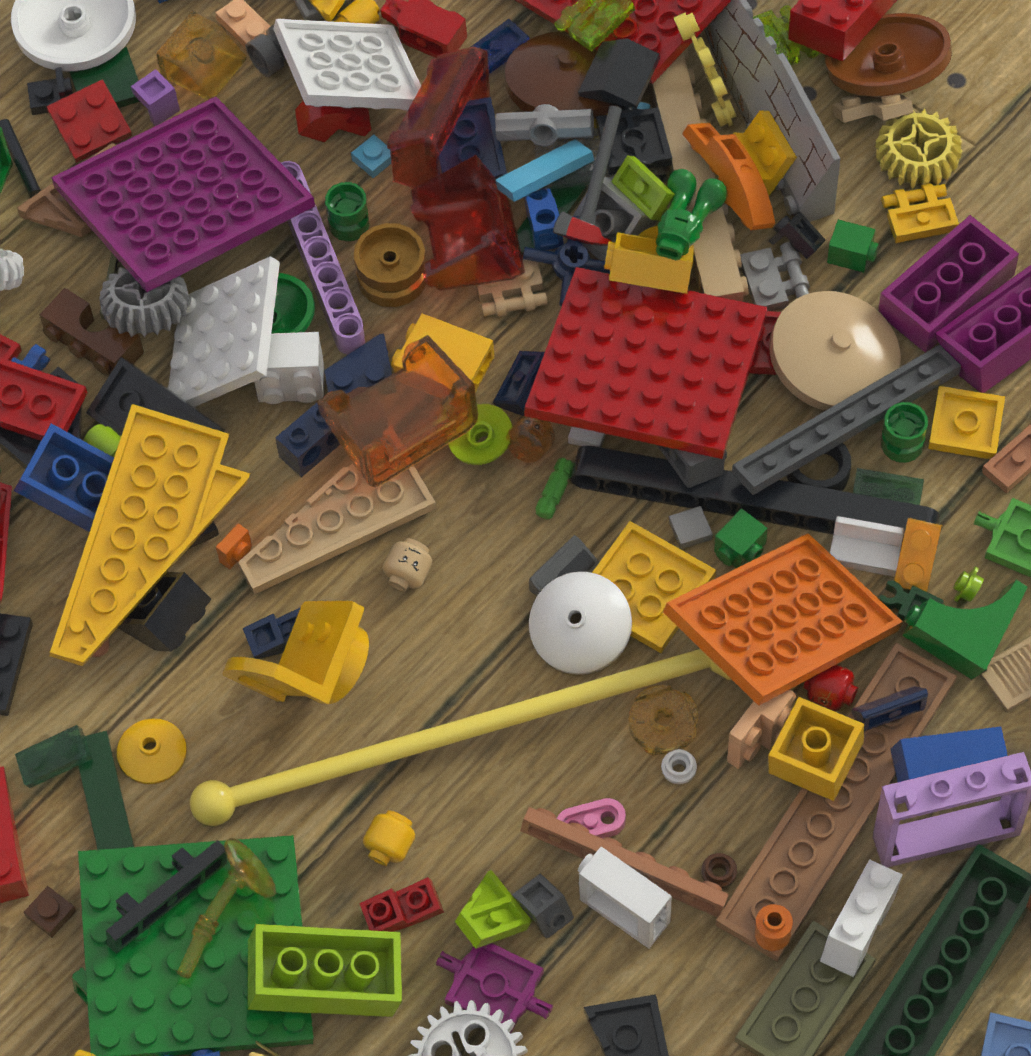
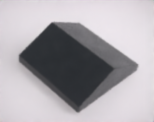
M627 38L602 42L578 94L580 97L637 109L660 60V55Z

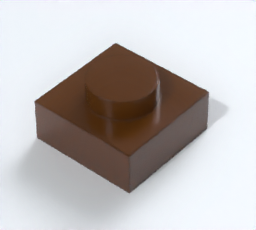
M47 886L24 911L27 919L53 938L73 916L76 909L66 899Z

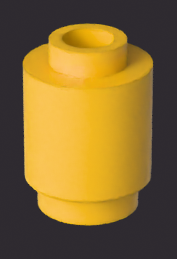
M354 0L337 14L338 18L334 22L376 24L380 20L378 15L380 9L374 0Z

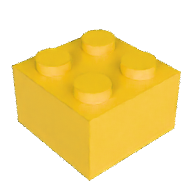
M798 697L768 755L769 774L834 801L863 745L864 724Z

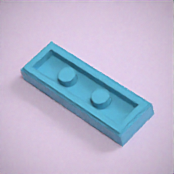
M574 139L496 179L497 189L515 202L594 161L593 152Z

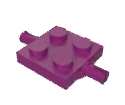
M493 943L477 949L473 946L471 952L462 960L452 957L444 951L440 953V957L437 959L436 966L454 973L453 984L445 997V1004L453 1008L454 1002L458 1001L463 1010H467L469 1001L473 1000L477 1011H480L482 1006L488 1003L490 1005V1016L500 1009L504 1013L501 1024L512 1019L515 1025L527 1010L544 1019H547L552 1011V1004L550 1005L534 997L535 988L544 974V969Z

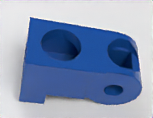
M551 189L538 190L525 196L526 213L531 227L534 248L550 250L563 245V237L553 233L559 212Z

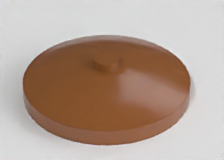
M909 13L885 14L844 61L825 55L827 74L837 87L856 95L889 96L905 93L931 82L946 69L952 57L950 35L942 24L926 16Z

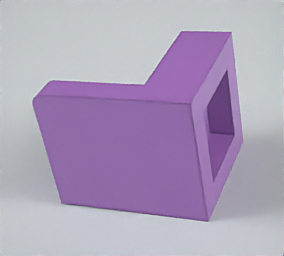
M156 69L131 86L132 93L148 109L151 123L154 126L161 124L180 111L175 88Z

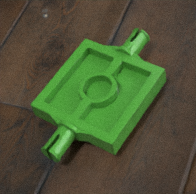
M1012 498L1007 510L998 519L979 511L974 525L992 531V540L986 551L985 559L1031 577V505Z

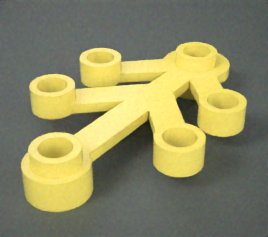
M682 13L674 17V21L683 41L689 38L692 40L694 49L717 99L716 102L711 104V107L720 127L727 124L730 127L733 125L731 119L737 116L730 100L724 101L722 96L728 94L726 87L714 67V59L709 48L706 47L703 38H696L694 34L700 29L693 13L688 15Z

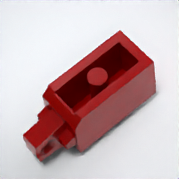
M386 0L380 9L381 17L398 27V36L401 43L448 64L467 38L466 18L455 11H448L436 6L429 0H408V2L404 0Z

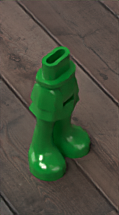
M678 169L671 173L667 187L675 195L672 198L669 209L661 216V221L658 223V236L656 238V252L658 255L672 260H679L682 255L689 252V248L700 238L704 220L709 214L721 208L726 201L728 191L722 181L714 178L705 180L699 188L692 212H689L686 209L695 196L696 178L692 172L686 169Z

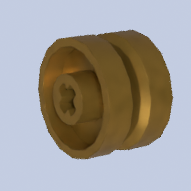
M384 223L371 227L360 236L354 249V264L357 283L361 293L370 302L382 307H399L409 304L419 297L427 284L426 254L421 237L413 229L397 223Z

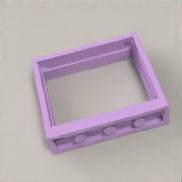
M1017 753L882 786L872 836L881 864L888 868L974 847L978 844L982 845L1019 836L1031 802V770L1025 753ZM1001 796L999 801L899 825L900 820ZM906 803L908 811L897 813V805ZM1007 819L1010 821L1011 827L1003 829L1000 820ZM894 846H896L898 855L892 856Z

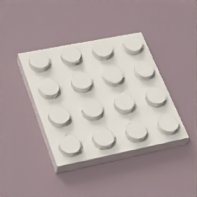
M291 19L275 20L273 30L305 105L314 107L340 106L343 108L365 107L373 109L425 110L428 99L393 25Z
M271 256L188 294L189 302L186 315L180 318V324H177L174 334L175 341L170 363L169 390L193 407H196L267 375L279 261Z

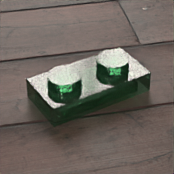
M857 468L853 493L920 505L924 479Z
M78 725L15 754L23 782L29 788L92 759L83 729Z

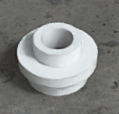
M677 749L665 755L662 760L661 769L664 777L669 782L684 784L695 776L697 763L692 754L685 750ZM681 764L685 767V770L683 772H676L673 770V767Z

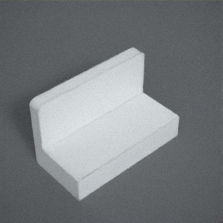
M837 516L830 554L845 568L895 577L904 529Z

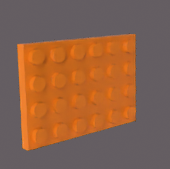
M809 533L667 602L663 611L758 706L898 632L903 623L897 615Z

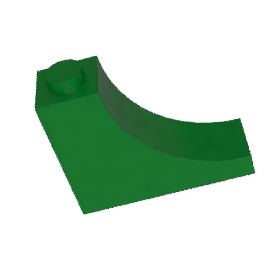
M1016 579L1001 591L992 604L974 609L953 608L929 598L920 606L915 604L909 610L904 619V622L908 625L902 636L972 680L986 671L1028 586Z

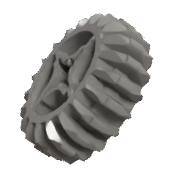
M119 267L118 274H109V280L103 282L99 300L102 315L109 323L110 328H117L119 333L128 331L131 337L137 333H142L145 338L147 333L154 332L158 335L159 330L165 329L170 331L172 324H180V318L186 315L189 295L187 284L181 276L146 292L127 269Z

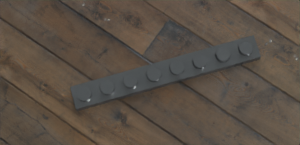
M939 344L733 464L732 474L754 495L884 419L887 410L894 404L912 402L960 374L961 365Z

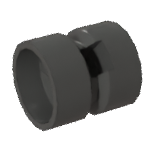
M274 25L266 30V35L259 34L245 45L250 60L260 73L266 77L275 74L284 67V61L287 62L273 30Z

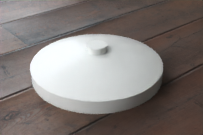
M15 0L11 12L12 30L21 51L33 62L53 70L62 67V71L86 70L110 60L126 46L133 34L136 23V11L133 0Z

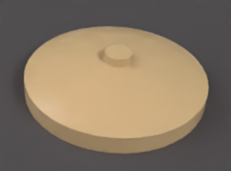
M819 291L795 299L781 312L770 336L769 350L771 362L781 382L801 401L824 411L900 368V347L891 325L870 304L846 293Z

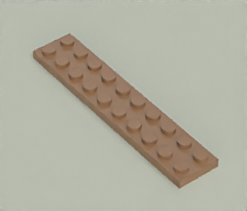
M895 643L854 708L917 686L928 691L925 709L864 731L863 745L834 801L801 788L716 919L717 927L777 962L780 960L879 804L882 786L891 784L895 779L896 773L890 749L900 739L922 736L957 679L955 674ZM851 711L848 717L854 719ZM770 904L785 907L793 919L790 941L786 947L778 951L763 949L757 943L754 936L756 916L763 907Z

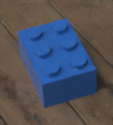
M51 423L14 491L90 532L114 457Z

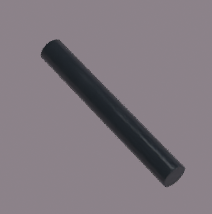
M3 119L0 121V127H2L7 147L27 192L32 198L41 189L10 121Z

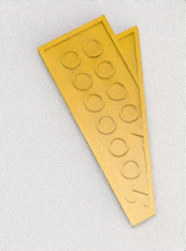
M131 405L50 650V657L84 666L248 483L250 473L220 464L229 438L228 433L141 406Z

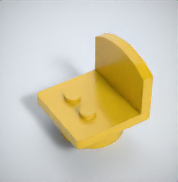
M305 601L301 605L279 664L248 657H231L227 660L223 676L277 702H284L286 696H304L321 704L336 703L344 698L356 684L367 660L369 638L367 632L359 627L364 607L353 601Z

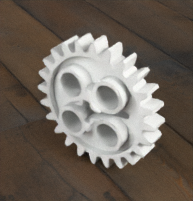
M470 1000L467 1010H463L459 1002L456 1001L454 1002L453 1013H449L442 1006L440 1007L442 1018L439 1020L428 1015L427 1018L431 1024L429 1030L420 1026L417 1028L424 1036L422 1041L411 1040V1044L418 1049V1054L408 1056H435L437 1048L445 1044L452 1046V1056H462L452 1037L454 1032L459 1033L463 1046L470 1056H522L528 1052V1049L525 1046H516V1043L523 1038L521 1032L509 1033L515 1025L512 1019L501 1024L504 1013L500 1009L490 1016V1005L488 1003H485L480 1011H477L475 1002ZM475 1028H483L486 1032L484 1041L480 1045H470L468 1043L470 1031Z

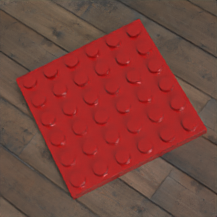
M576 267L527 399L524 416L723 459L765 323L768 307L689 290L686 294L610 281V274Z

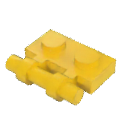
M932 183L921 185L920 189L910 191L899 189L894 190L893 194L881 196L883 208L896 207L895 209L888 210L887 219L895 243L950 233L959 225L951 198L937 199L947 196L945 184L933 186ZM920 201H923V202H924V203H921V204H916V205H911V206L909 205L910 203H915V202H920Z

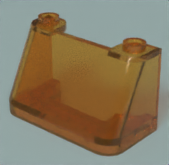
M429 335L410 343L405 348L402 357V369L354 398L350 399L349 395L343 390H336L327 393L317 401L321 416L361 476L372 487L383 485L466 434L478 420L474 383Z

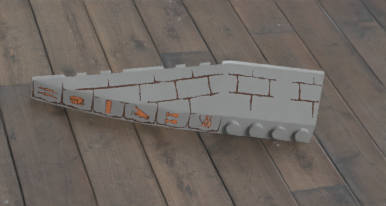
M731 0L704 31L724 81L746 123V129L759 110L770 111L797 156L794 163L775 187L777 191L781 190L784 196L786 211L790 216H795L798 212H801L811 222L834 214L841 158L788 59L783 53L776 54V42L772 36L765 38L763 23L759 18L753 19L750 4L747 0Z

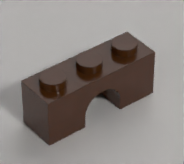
M66 288L39 314L43 324V332L51 341L55 343L60 341L65 344L73 355L80 359L85 357L104 375L111 374L120 358L127 359L134 364L144 353L138 334L131 337L128 331L119 333L117 328H110V325L100 332L87 331V328L95 321L90 303Z

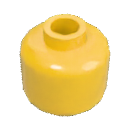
M387 810L386 814L375 815L363 837V844L370 851L368 857L383 866H387L389 861L393 863L402 862L415 840V831L411 828L412 821L391 810Z

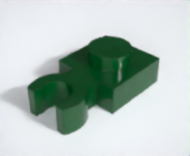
M893 580L887 581L885 590L892 592L895 597L887 598L881 594L879 596V600L890 610L895 608L899 610L897 616L903 622L907 613L915 604L920 606L929 598L938 603H944L943 599L915 586H912L910 592L907 593L903 591L899 583Z

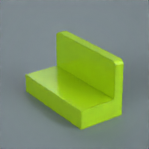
M626 156L611 181L651 220L661 221V216L668 210L667 206L675 195L635 156Z

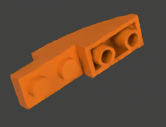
M710 123L688 124L682 135L691 144V148L707 162L710 170L719 176L718 180L722 181L726 186L728 194L724 203L734 210L741 218L742 224L750 230L773 228L775 219L765 184L754 161L735 134L720 135Z

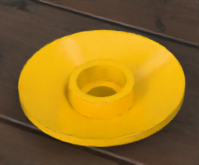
M145 719L133 724L123 733L117 746V760L121 770L130 779L142 784H157L170 779L181 769L187 754L186 741L182 732L174 724L162 719ZM156 743L152 750L144 749L146 744Z

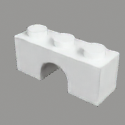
M869 859L828 935L820 962L852 977L855 976L868 951L877 926H881L894 902L903 874Z

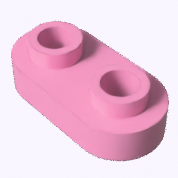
M605 798L565 809L558 815L557 819L568 824H581L589 830L590 834L603 839V837L615 836L623 830L626 814L621 803L614 799ZM607 816L614 819L611 824H605L601 820Z

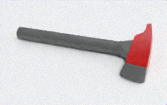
M609 106L583 211H581L578 219L566 212H561L553 228L554 234L597 246H608L609 241L612 242V240L604 238L600 228L595 226V212L620 119L621 108Z

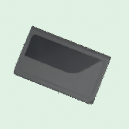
M574 535L530 577L529 590L538 596L547 584L562 575L573 572L592 573L599 564V561L585 544Z

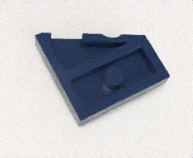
M384 333L377 335L324 370L329 399L333 404L345 402L343 394L349 393L358 387L375 385L379 396L395 393Z

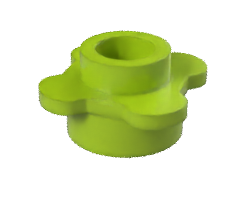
M975 566L970 573L963 571L959 575L953 589L958 591L954 601L958 602L960 598L971 602L984 581V578L977 575L978 567Z

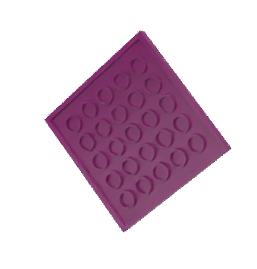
M216 96L51 177L55 189L146 292L315 207L314 197Z

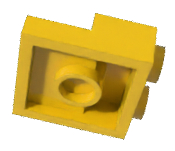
M759 110L744 133L734 132L733 134H735L754 161L770 196L797 156L770 111Z

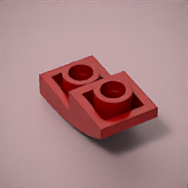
M429 877L397 892L391 888L359 903L370 931L394 932L444 913L433 882Z

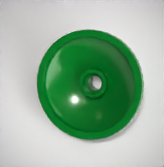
M278 273L271 334L305 332L311 324L315 313L313 295L308 286L300 279L288 274Z

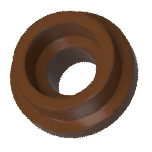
M712 854L702 864V878L704 881H710L719 885L722 889L726 888L737 877V865L726 854ZM722 868L726 874L718 877L713 874V870Z

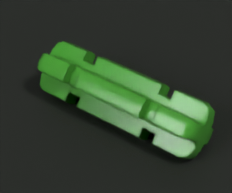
M565 458L557 460L553 468L555 471L551 473L541 494L543 497L539 499L535 507L537 516L546 520L553 517L556 511L555 506L559 504L567 487V480L572 475L574 463L571 460Z

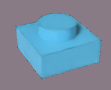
M373 134L351 152V158L353 162L374 178L396 160V153Z

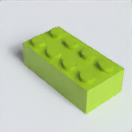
M255 924L248 939V1010L393 1017L402 1002L400 932Z

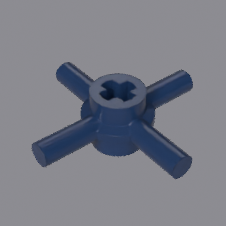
M567 239V243L559 246L554 252L524 247L523 260L553 266L556 275L562 280L559 302L561 307L576 267L610 274V270L604 269L605 261L590 259L586 247L580 242Z

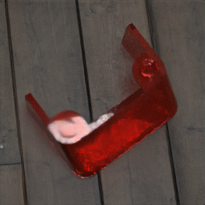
M477 47L440 54L436 59H431L423 84L398 130L392 131L388 139L387 148L390 149L394 182L437 197L441 196L442 183L439 155L468 100L490 97L488 54L486 50Z

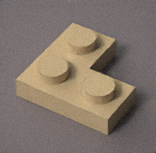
M900 93L889 96L860 97V95H849L841 99L842 102L832 105L834 117L843 123L875 115L885 121L914 113L912 100Z

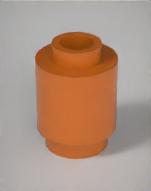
M777 904L767 905L758 912L754 936L757 943L763 949L778 951L787 946L791 938L793 925L790 912L785 907Z

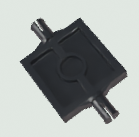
M618 105L622 111L607 165L609 175L617 173L627 155L635 156L649 170L672 166V155L659 107L636 109ZM607 115L596 116V127L600 141Z

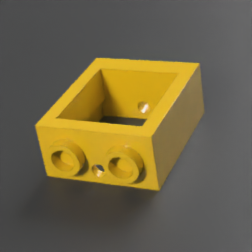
M617 232L615 242L609 241L604 269L610 270V281L687 294L693 263L694 245L679 260H672L657 254L656 239Z

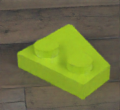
M490 870L486 873L456 918L455 923L475 949L526 931L532 920L495 873Z

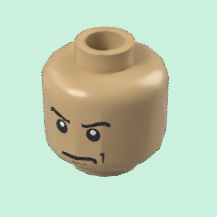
M406 538L404 542L394 543L382 567L384 574L389 578L388 584L404 592L407 588L416 589L421 587L432 566V558L428 554V547L410 538Z

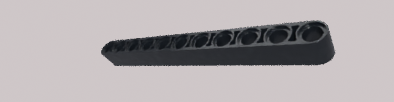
M587 445L578 448L570 479L575 486L586 490L690 509L701 506L703 511L734 516L742 508L761 522L833 535L837 516L900 527L904 529V533L908 518L938 524L940 518L939 513L935 509L927 506L778 480L752 495L732 474V471L724 470L721 476L687 488L667 459Z

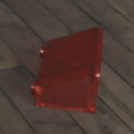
M477 155L411 190L413 204L410 208L412 214L418 222L423 221L427 225L434 259L425 262V270L422 271L423 277L429 287H435L440 291L514 280L525 273L509 198L497 189L496 178Z

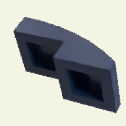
M300 608L279 618L271 614L243 628L255 659L284 652Z

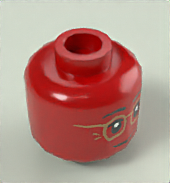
M838 664L806 680L803 687L807 690L809 701L835 712L839 711L844 704L850 706L858 692V687L853 685L855 680L854 673Z

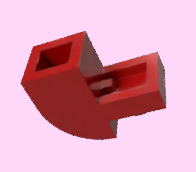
M303 100L295 109L298 134L321 142H326L338 129L364 137L372 130L369 111L365 107H314L305 105Z

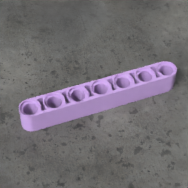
M292 161L281 162L311 194L300 166ZM315 205V207L287 220L335 344L340 352L348 355L365 344L363 323ZM347 333H355L349 336L345 335Z

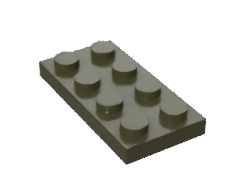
M812 921L736 1035L735 1042L757 1056H815L875 964L876 958L866 953L854 977L820 962L830 930Z

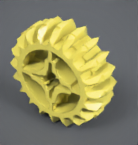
M925 108L921 113H915L914 111V113L899 116L896 119H888L886 125H882L879 130V136L876 139L875 145L877 148L876 158L880 162L881 171H888L889 180L897 177L900 186L905 182L910 183L912 190L916 184L925 185L932 182L935 185H939L941 179L948 180L951 173L955 172L958 168L959 159H961L962 155L961 136L957 135L956 126H949L948 117L940 120L938 112H935L933 115L927 114Z

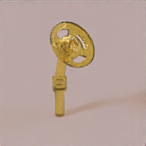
M229 838L224 843L227 859L232 867L228 872L229 877L225 880L206 912L198 917V922L194 926L196 929H193L191 932L193 939L177 971V974L187 979L191 977L206 943L212 941V936L216 932L215 929L219 925L217 921L238 887L243 889L247 886L265 898H272L276 894L273 879L263 863L246 845L235 838ZM236 854H238V855H239L240 857H242L244 860H241V859L237 858V855H236Z

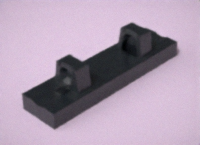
M217 840L195 859L183 847L172 855V865L178 872L140 903L134 900L127 892L116 900V909L123 917L106 930L107 945L115 954L120 952L227 864V849Z

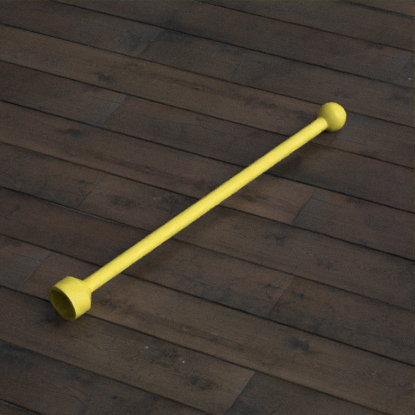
M697 649L232 787L217 780L205 781L199 784L192 792L190 809L195 819L207 826H218L227 822L233 815L235 808L693 672L710 668L711 671L727 680H731V678L701 649Z

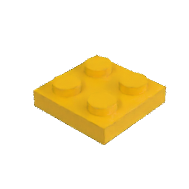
M939 386L928 449L984 459L993 458L997 453L1005 396Z

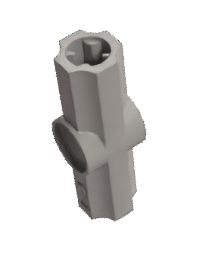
M543 104L537 106L533 112L496 113V137L499 141L531 140L538 146L546 147L554 144L557 139L593 138L594 116L591 109L558 110L552 105Z

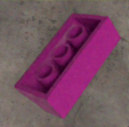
M1031 265L935 333L939 344L961 365L959 376L981 393L988 391L1031 359Z

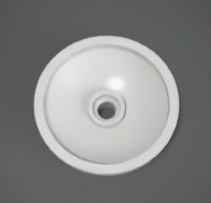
M591 572L568 573L551 581L536 597L529 616V633L538 654L555 669L576 675L594 673L613 663L625 649L632 629L631 610L624 594L613 582ZM575 613H580L582 615L581 621L577 624L571 623V616Z

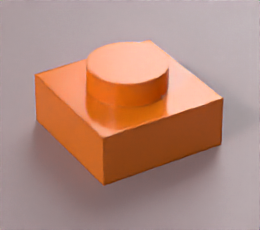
M239 523L216 546L219 562L229 570L247 555L252 547L249 531Z

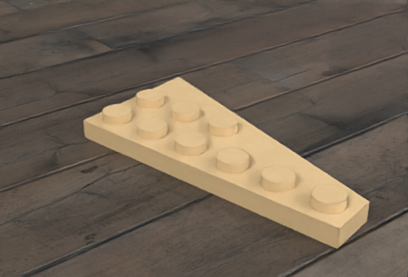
M391 425L382 432V437L372 446L368 445L360 452L361 456L350 466L343 467L315 492L300 511L296 514L292 513L285 519V524L272 536L265 537L238 562L239 568L254 595L436 509L435 500Z

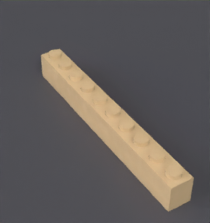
M686 48L653 84L648 83L653 107H659L672 155V166H668L670 175L675 170L686 169L692 172L696 178L695 196L686 209L692 212L701 184L709 178L718 179L719 176L710 170L707 162L691 148V144L682 135L688 124L707 123L705 118L700 119L699 112H702L699 93L694 94L692 87H695V76L693 68L687 69L686 62H689L688 48ZM724 203L721 208L709 214L703 222V231L700 234V238L693 244V270L699 293L743 302L744 296L749 294L748 283L745 276L740 277L739 269L742 268L739 249L733 250L732 242L735 241L732 222H726L725 215H728V206Z

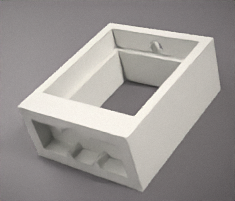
M600 847L594 855L590 853L583 859L578 868V872H580L578 882L580 900L650 949L671 922L672 896L603 847Z

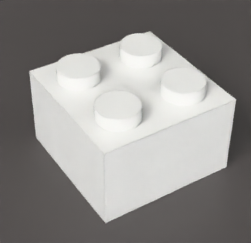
M319 332L271 334L267 375L254 381L258 402H266L268 404H279L283 401L310 403L324 397V361Z

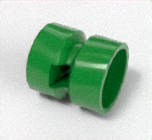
M340 182L333 185L325 196L329 230L338 240L346 242L355 241L370 226L366 193L362 187L352 182Z
M900 402L887 410L883 423L881 448L889 459L899 463H907L921 455L928 428V417L919 405L911 402Z

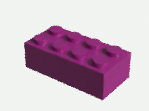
M969 215L881 292L878 312L883 315L888 323L926 353L938 343L935 336L937 331L1015 275L1019 253Z

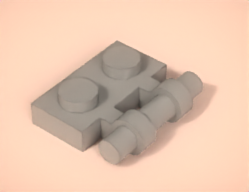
M790 242L783 243L780 246L781 257L774 258L771 247L740 254L741 269L747 279L752 302L756 305L768 307L767 311H775L787 307L789 301L787 296L796 294V297L799 298L809 294L808 289L810 285L807 276L802 274L800 268L802 261L799 252L794 251ZM788 270L790 280L782 282L779 272Z

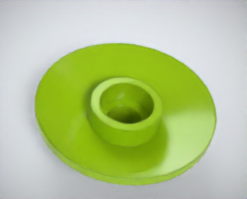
M476 404L465 408L455 416L448 429L447 441L451 452L460 461L471 465L487 464L499 458L507 450L512 440L513 427L508 415L501 408L491 404ZM487 436L486 440L478 442L481 437Z

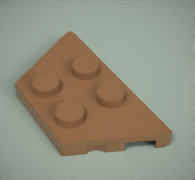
M112 142L111 144H109L107 147H105L104 149H102L101 151H99L98 153H96V154L93 155L92 157H94V156H96V155H98V154H100V153H102V152H104V151H106V150H108V149H110V148H112V147H114V146H116V145ZM53 183L17 207L18 215L32 222L79 237H83L92 231L55 189Z

